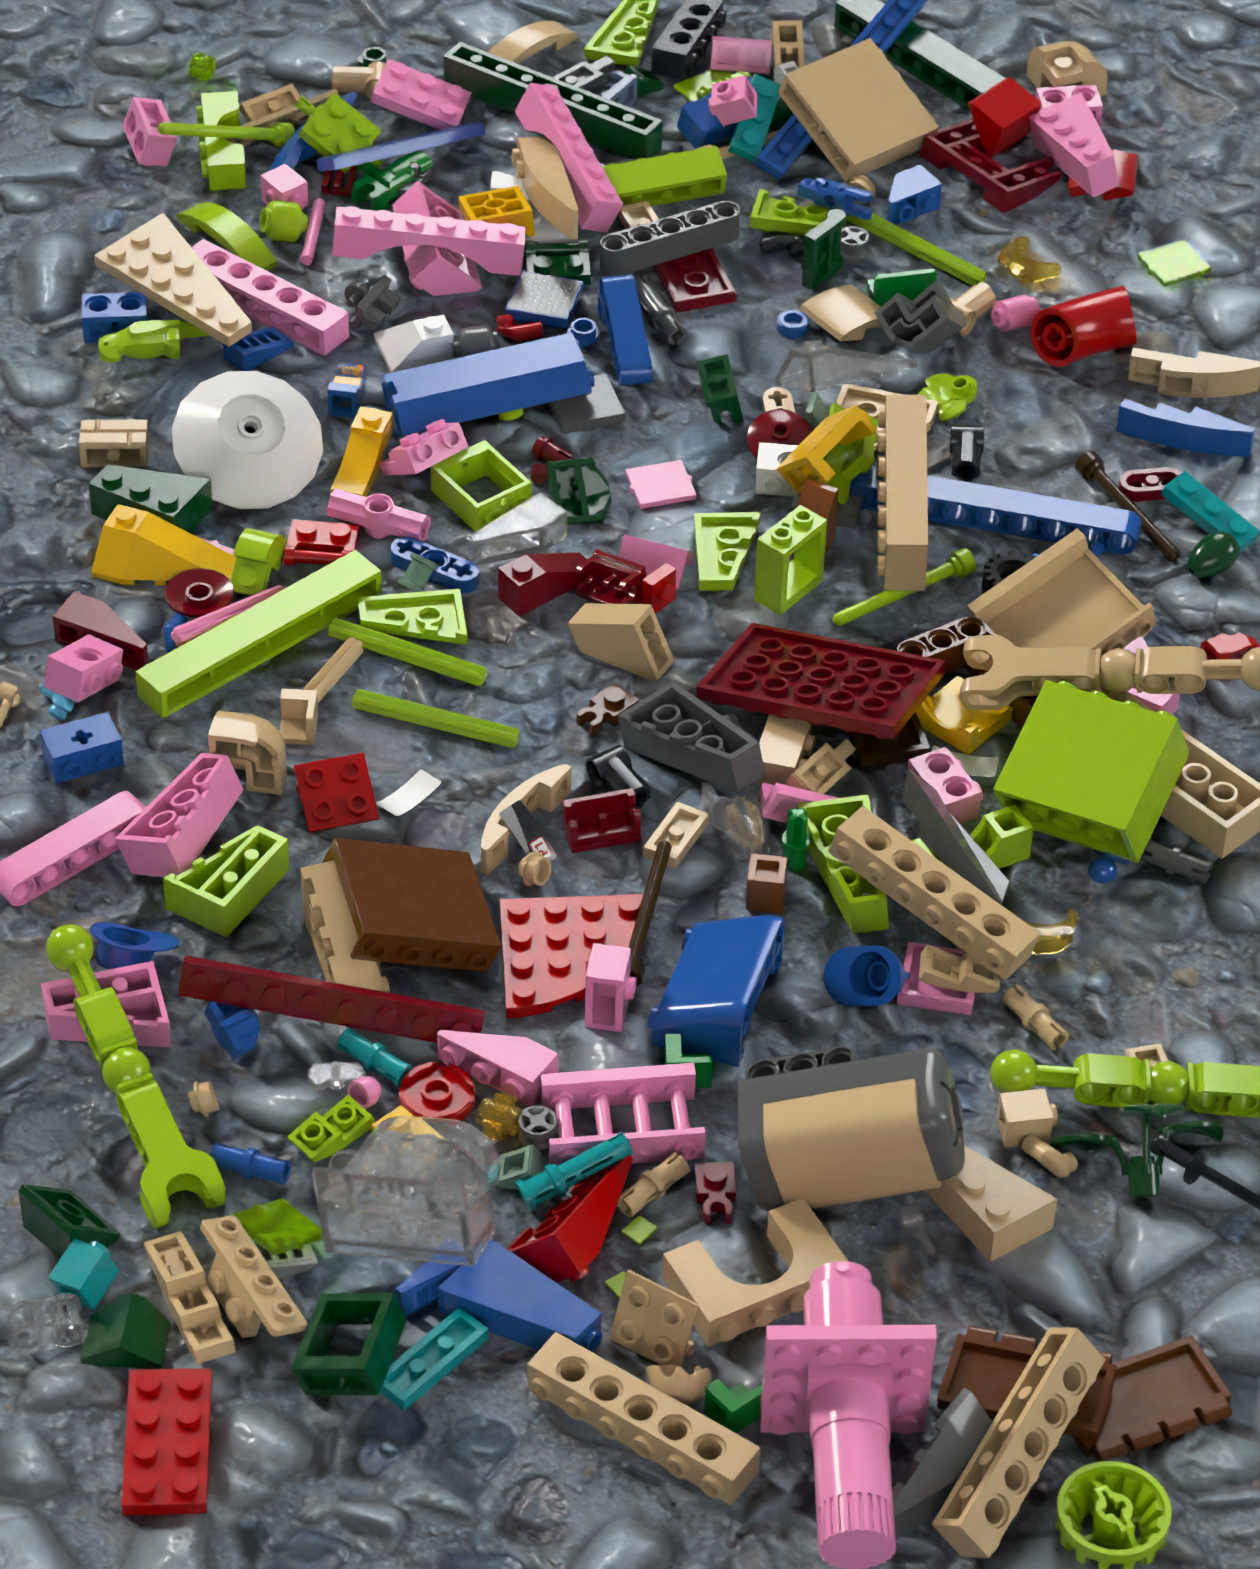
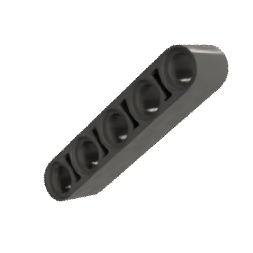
M720 201L608 234L600 241V269L606 275L619 276L733 242L739 237L740 208L734 202Z

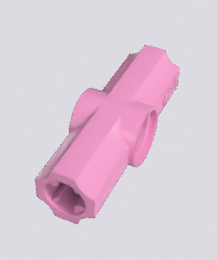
M335 488L330 495L327 505V516L364 526L365 533L372 538L381 539L394 535L397 537H412L424 542L431 526L430 516L394 506L393 499L385 494L378 493L363 497Z

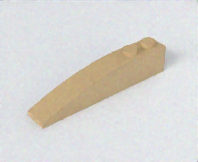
M517 137V148H512V166L515 167L516 179H521L528 198L544 218L570 239H578L579 210L558 149L547 137Z

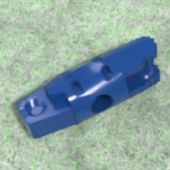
M817 177L815 180L806 178L798 184V195L814 201V204L831 210L840 209L848 215L864 220H870L871 209L856 204L855 201L862 203L872 201V192Z

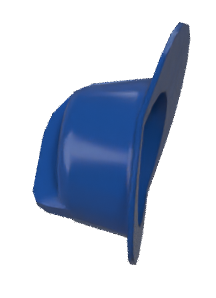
M108 922L95 923L90 926V933L98 939L96 962L100 967L109 970L150 962L155 952L168 951L179 946V940L167 933L133 929Z
M878 945L849 946L841 948L831 955L825 965L823 978L825 988L831 998L842 1005L880 1006L889 1003L901 992L905 980L910 978V973L904 970L900 959L887 947Z

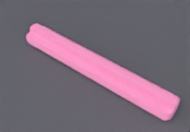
M281 585L274 586L179 625L171 632V638L180 647L253 607L255 604L280 592L284 587Z

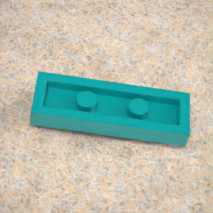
M754 74L750 81L757 93V115L755 118L737 122L728 152L753 163L756 162L757 157L762 151L781 86L757 74Z
M1186 471L1182 472L1163 488L1161 495L1207 533L1210 534L1217 531L1230 533L1239 544V553L1257 540L1260 531Z
M458 1307L390 1365L380 1393L403 1411L406 1410L489 1339V1329Z

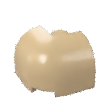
M1076 41L1056 42L1035 47L1029 54L1027 77L1036 88L1096 85L1099 96L1106 95L1107 71L1094 54Z
M221 710L216 712L208 733L209 754H226L233 768L245 770L247 791L282 795L287 779L286 748L281 732L271 721L253 714Z

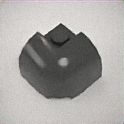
M937 281L931 284L913 301L897 293L874 312L890 340L911 352L929 353L942 346L966 326V319L963 313L955 308L943 285Z

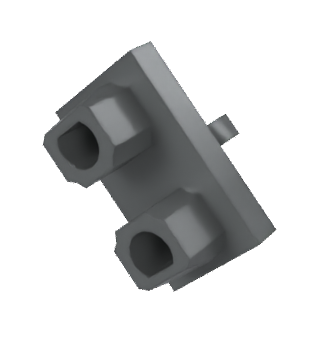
M383 275L370 291L367 283L361 284L359 282H352L345 288L344 294L347 299V306L350 308L356 307V315L349 322V328L356 332L361 325H364L373 332L378 331L387 315L378 310L377 307L391 315L401 300V296L388 289L392 279Z

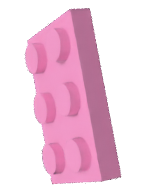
M388 59L370 102L436 129L443 130L459 126L472 92L458 85H452L435 78L430 74L410 68L403 63Z

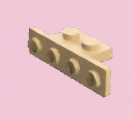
M293 83L242 102L239 107L241 114L247 122L240 125L241 127L271 128V126L277 123H291L293 126H299L306 122L309 117L299 108L295 107L301 96ZM334 89L310 98L308 101L315 107L324 104L334 92L338 96L339 93ZM229 138V142L247 146L255 141L253 139Z
M225 1216L203 1220L200 1230L216 1252L206 1282L210 1291L225 1311L228 1320L233 1323L241 1337L256 1336L261 1322H263L269 1333L274 1337L305 1331L308 1325L307 1321L235 1216Z

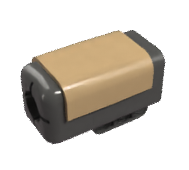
M845 1046L757 1061L748 1068L746 1079L739 1080L738 1145L740 1157L761 1210L777 1208L798 1199H805L810 1208L815 1209L940 1188L941 1180L950 1179L958 1175L965 1163L962 1104L948 1061L941 1052L936 1049L927 1048L857 1060L854 1051Z

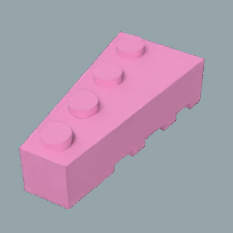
M1081 92L1029 116L1035 147L1046 157H1052L1054 164L1090 196L1094 198L1120 185L1114 155Z
M201 753L115 838L131 874L166 877L173 873L177 876L192 867V862L199 857L244 790L228 755Z

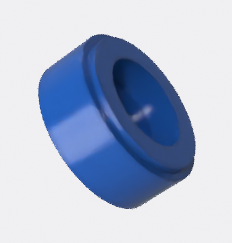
M787 310L778 316L777 331L781 336L797 339L808 333L809 318L803 312Z

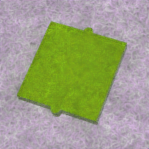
M1184 239L1138 253L1137 259L1148 270L1147 273L1153 275L1163 287L1211 273V267L1200 257L1201 253L1196 252Z
M283 1198L262 1205L254 1204L253 1208L231 1215L238 1219L252 1239L273 1256L296 1248L303 1249L305 1245L325 1239L326 1232Z

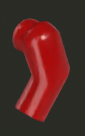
M511 314L499 315L496 318L498 327H496L497 332L504 337L515 341L543 337V329L540 322L516 325L513 324L514 319Z

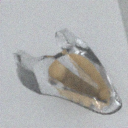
M758 780L746 787L748 791L746 796L734 799L717 796L710 782L702 783L700 806L701 811L709 814V823L730 837L750 857L751 854L768 855L770 850L769 819L763 818Z

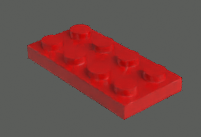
M212 1368L129 1370L121 1505L123 1515L207 1513Z

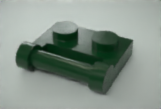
M830 210L827 213L826 220L805 234L803 239V263L801 267L802 286L810 290L816 288L843 266V256L840 254L842 227L846 222V213L843 210Z
M578 239V242L543 244H535V241H525L527 272L583 281V285H591L588 239Z

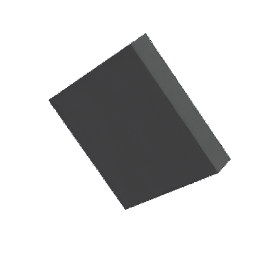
M606 373L594 375L595 386L591 387V394L548 403L563 434L625 422L624 409Z

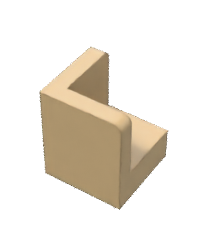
M282 689L280 697V732L284 743L314 745L318 721L317 690Z

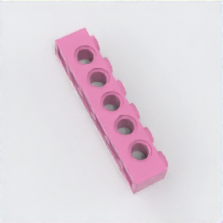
M204 239L191 247L246 316L268 328L275 327L288 338L323 356H326L349 338L347 311Z

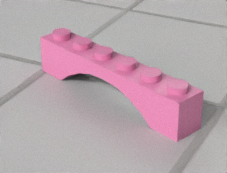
M530 83L515 110L517 117L525 131L538 132L545 135L558 149L579 210L578 224L581 229L607 233L623 206L616 189L612 186L557 88L550 84Z
M336 207L332 256L365 259L377 252L392 247L431 245L463 254L477 262L489 273L520 276L525 247V227L510 223L494 224L481 220L466 221L451 217H429L417 213L401 214L391 213L387 210L373 211L356 207Z

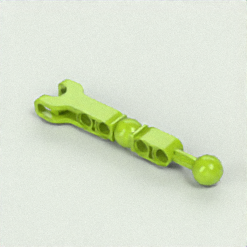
M75 924L57 927L47 939L45 946L46 955L55 968L69 973L79 994V997L73 1001L77 1019L102 1069L104 1083L115 1093V1101L145 1166L140 1180L141 1191L139 1201L151 1226L156 1229L170 1224L168 1217L171 1206L168 1198L178 1191L188 1190L196 1193L205 1206L210 1209L224 1205L226 1188L216 1162L207 1153L192 1149L186 1145L164 1096L154 1080L148 1058L140 1050H137L138 1042L114 989L108 987L101 990L89 964L94 952L91 935L83 927Z
M1012 1049L996 1056L990 1068V1079L993 1087L1000 1093L1032 1090L1034 1086L1073 1088L1076 1100L1086 1105L1124 1107L1134 1104H1148L1149 1100L1153 1105L1164 1103L1181 1105L1184 1103L1187 1111L1192 1109L1202 1114L1260 1118V1066L1213 1062L1193 1064L1188 1062L1186 1069H1184L1181 1065L1172 1061H1163L1150 1067V1059L1142 1061L1132 1056L1090 1053L1077 1057L1073 1062V1067L1037 1065L1035 1060L1026 1052Z

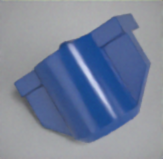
M215 1001L207 1005L204 1015L211 1024L213 1035L219 1045L228 1051L233 1060L256 1047L261 1024L254 1009L221 1003L216 1004Z

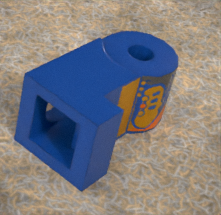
M339 362L336 377H334L333 382L329 383L327 389L328 415L348 418L356 417L366 386V365ZM340 401H351V407L342 408L337 405Z

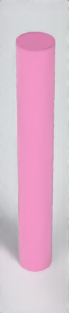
M315 199L313 202L300 258L303 265H310L313 262L326 205L322 199Z

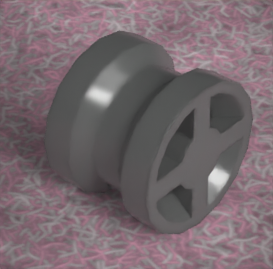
M849 226L842 229L840 254L843 256L844 264L858 265L866 261L868 255L866 246L869 242V234L863 228Z
M531 1106L521 1112L518 1120V1143L520 1147L534 1145L541 1154L549 1152V1139L557 1138V1117L550 1108Z

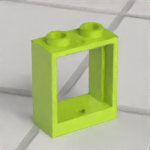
M485 440L430 467L431 491L476 533L532 508V482ZM487 476L503 490V492L477 503L461 487Z
M799 505L757 539L754 601L781 616L823 581L827 520ZM794 553V559L789 562V556Z

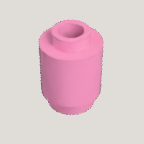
M1020 295L997 301L994 304L991 319L994 326L1002 332L1031 326L1034 316L1040 311V306L1033 296Z

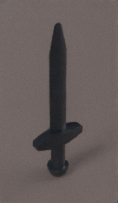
M1156 1134L1150 1142V1151L1155 1156L1159 1153L1185 1168L1183 1182L1191 1185L1202 1176L1260 1210L1259 1195L1207 1166L1210 1156L1208 1149L1200 1148L1192 1155L1167 1141L1168 1136L1164 1134Z

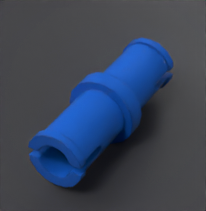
M217 1142L210 1153L218 1168L240 1173L242 1178L248 1180L256 1177L284 1185V1183H287L291 1173V1162L289 1160L262 1155L258 1149L254 1148L242 1150Z

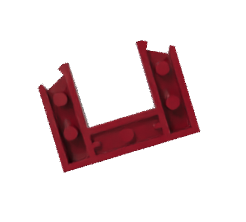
M974 119L925 134L920 152L922 158L940 170L953 166L955 170L974 180L977 185L985 188L982 199L1003 213L1034 199L1061 179V171L1052 173L1048 171L1054 165V160L1050 156L1008 170L981 151L984 147Z

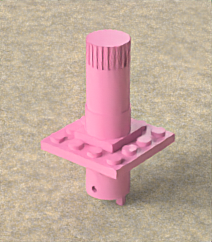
M840 1261L822 1265L811 1274L810 1288L803 1297L804 1325H767L760 1408V1433L786 1435L791 1432H810L814 1458L819 1556L823 1557L824 1562H828L829 1565H834L836 1568L870 1569V1567H877L881 1563H886V1560H890L892 1555L895 1554L896 1540L889 1452L890 1432H897L899 1434L925 1432L937 1335L936 1325H883L881 1295L879 1290L872 1285V1276L869 1270L857 1263Z

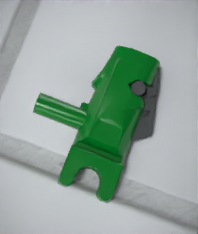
M418 150L398 158L385 169H379L371 162L356 165L358 169L367 175L353 183L351 192L353 203L359 205L362 202L369 201L371 203V209L369 210L387 209L388 201L404 194L417 181L424 184L432 177V160L424 152Z

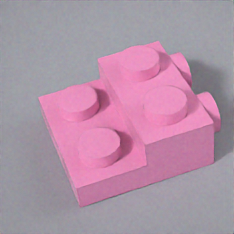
M444 419L438 420L426 426L427 432L421 435L418 433L410 434L400 439L401 445L391 449L388 453L390 458L379 463L383 475L417 474L469 447L459 422L446 423Z

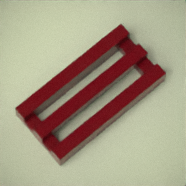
M356 165L350 169L345 188H341L345 174L343 171L338 169L333 187H330L335 170L325 171L321 184V194L352 196V186L359 172Z

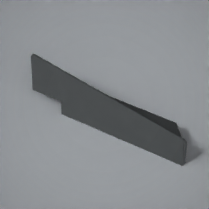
M911 770L907 771L902 802L921 823L919 835L947 867L1002 905L1007 894L1009 880L953 815L950 814L937 790Z

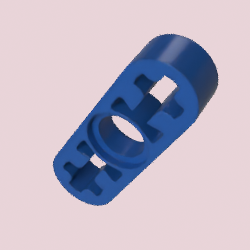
M401 537L394 540L391 544V562L396 568L407 571L412 561L410 555L413 552L432 562L443 564L437 571L432 572L428 581L447 589H460V593H470L479 586V568L469 560L412 537Z

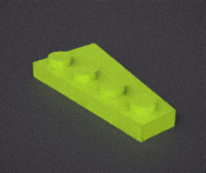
M623 0L584 47L585 59L598 61L607 56L615 64L639 67L660 0Z

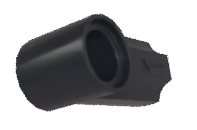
M951 425V475L960 481L971 482L980 476L985 426Z
M614 746L586 759L587 774L596 787L601 788L605 786L609 792L633 788L636 796V809L643 808L645 802L651 798L650 787L633 770L631 759L622 746Z

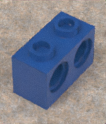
M140 292L82 294L84 343H99V339L105 335L117 333L134 322L148 321L147 297Z

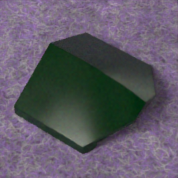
M590 457L547 462L549 504L557 527L601 522L612 501L609 483L596 467L595 461Z
M133 1293L120 1295L90 1315L81 1355V1364L162 1369L171 1323L144 1296Z

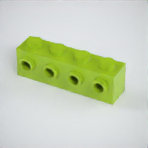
M717 146L700 147L691 151L668 153L663 156L647 159L640 158L631 162L613 163L603 166L604 172L612 186L616 189L623 206L648 201L650 206L654 207L725 193L727 172Z

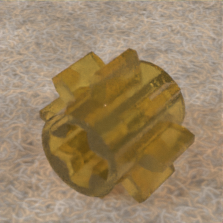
M496 1092L493 1099L490 1097L483 1099L476 1117V1123L485 1127L482 1136L496 1141H504L506 1134L512 1137L519 1131V1115L523 1111V1109L515 1107L518 1100L517 1097L503 1092Z

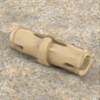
M1015 985V988L1011 987L1006 991L1003 996V1003L1022 1020L1021 1024L1027 1031H1033L1048 1048L1053 1051L1056 1050V1046L1061 1048L1066 1043L1069 1033L1051 1018L1049 1010L1044 1004H1038L1020 985Z
M674 1152L654 1169L645 1170L640 1174L639 1180L633 1186L620 1194L617 1203L619 1210L631 1218L652 1200L661 1199L666 1194L665 1190L690 1172L686 1160Z

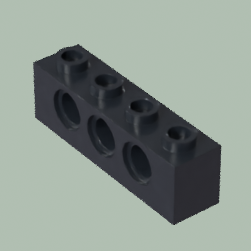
M724 0L684 1L652 47L651 74L685 81L690 72L696 70L700 57L705 56L712 36H717L719 29H723L725 26L727 12L723 11Z

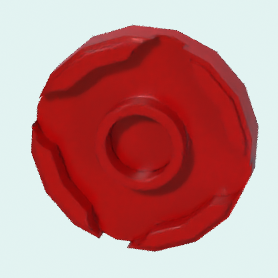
M427 1062L414 1067L404 1075L399 1089V1104L426 1127L446 1128L460 1123L470 1115L475 1105V1083L469 1073L459 1066L448 1063L447 1067L444 1065L439 1066V1062Z

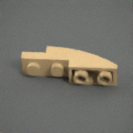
M1133 348L1128 381L1158 386L1157 394L1175 397L1216 398L1243 395L1258 391L1260 361L1203 351L1198 352L1196 359Z

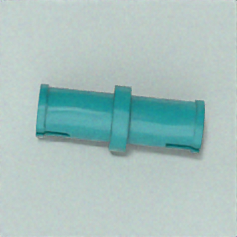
M347 1028L337 1041L338 1045L336 1047L338 1050L361 1062L363 1069L368 1072L376 1071L392 1081L396 1086H401L404 1075L412 1069L410 1064L387 1052L385 1045L380 1042L372 1043L351 1028Z

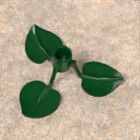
M1166 1103L1153 1106L1134 1104L1121 1107L1119 1109L1121 1116L1143 1115V1156L1131 1157V1164L1129 1165L1116 1136L1074 1133L1058 1137L1049 1145L1054 1149L1081 1142H1093L1110 1146L1116 1152L1121 1165L1122 1176H1128L1129 1197L1160 1196V1175H1163L1162 1165L1164 1156L1158 1153L1156 1162L1155 1156H1150V1118L1154 1115L1164 1120L1168 1115L1184 1114L1187 1112L1186 1106ZM1191 1121L1157 1128V1133L1168 1136L1167 1141L1170 1136L1178 1133H1193L1209 1136L1221 1142L1224 1134L1222 1124L1215 1121Z

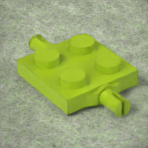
M335 92L324 104L315 107L304 96L295 104V107L299 108L309 117L307 123L298 133V136L324 157L370 147L382 132V130ZM380 159L371 161V163L380 168L384 161ZM352 166L340 170L346 174Z

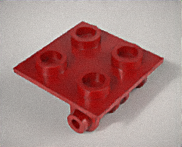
M364 752L293 766L296 775L295 788L297 795L300 794L309 833L380 819Z

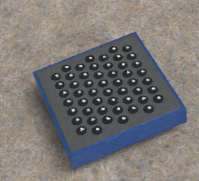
M522 271L505 308V314H511L513 319L522 323L540 322L552 328H567L582 294L583 281Z

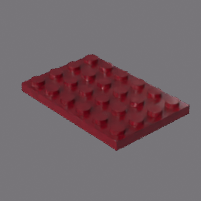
M751 623L696 686V698L710 701L714 705H730L742 708L748 712L759 711L773 714L783 719L793 718L807 721L812 725H827L840 728L846 732L856 731L871 734L880 739H894L943 677L946 661Z

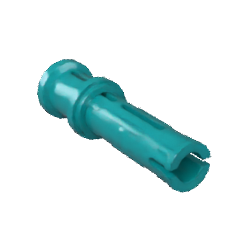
M621 1131L558 1166L555 1163L552 1165L548 1164L545 1166V1171L526 1181L520 1179L515 1184L527 1208L533 1213L537 1210L539 1204L556 1195L559 1197L565 1196L566 1192L569 1191L568 1187L599 1172L618 1160L632 1155L633 1150L626 1136Z

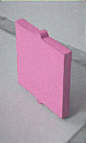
M681 460L631 468L625 471L630 484V493L634 494L640 509L696 500V493L692 486V476L687 474Z

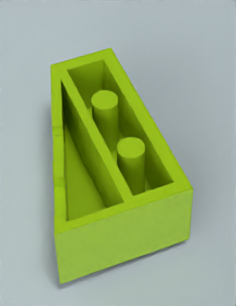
M257 825L221 845L220 852L204 860L200 857L194 860L192 868L177 876L171 873L164 877L166 909L227 938L290 870L288 839Z

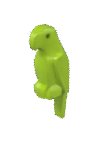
M181 320L138 321L117 333L108 334L100 338L98 343L99 358L108 363L121 361V356L123 355L137 359H149L165 355L170 359H180V341L183 338L210 335L191 323L182 322Z

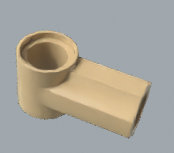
M380 61L373 62L368 67L333 66L332 90L336 89L338 93L347 94L354 91L356 94H365L371 99L386 63Z
M981 282L971 287L957 299L950 297L955 308L960 310L966 319V326L957 333L961 336L969 334L975 326L977 318L994 306L996 295L992 292L991 286Z

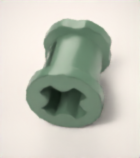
M412 552L410 555L412 561L404 577L399 578L397 583L412 592H424L432 572L437 571L439 565Z

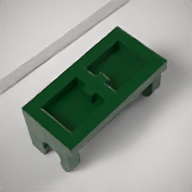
M728 354L697 361L706 406L710 407L714 422L718 425L721 424L720 413L723 411L731 412V418L735 424L744 422Z

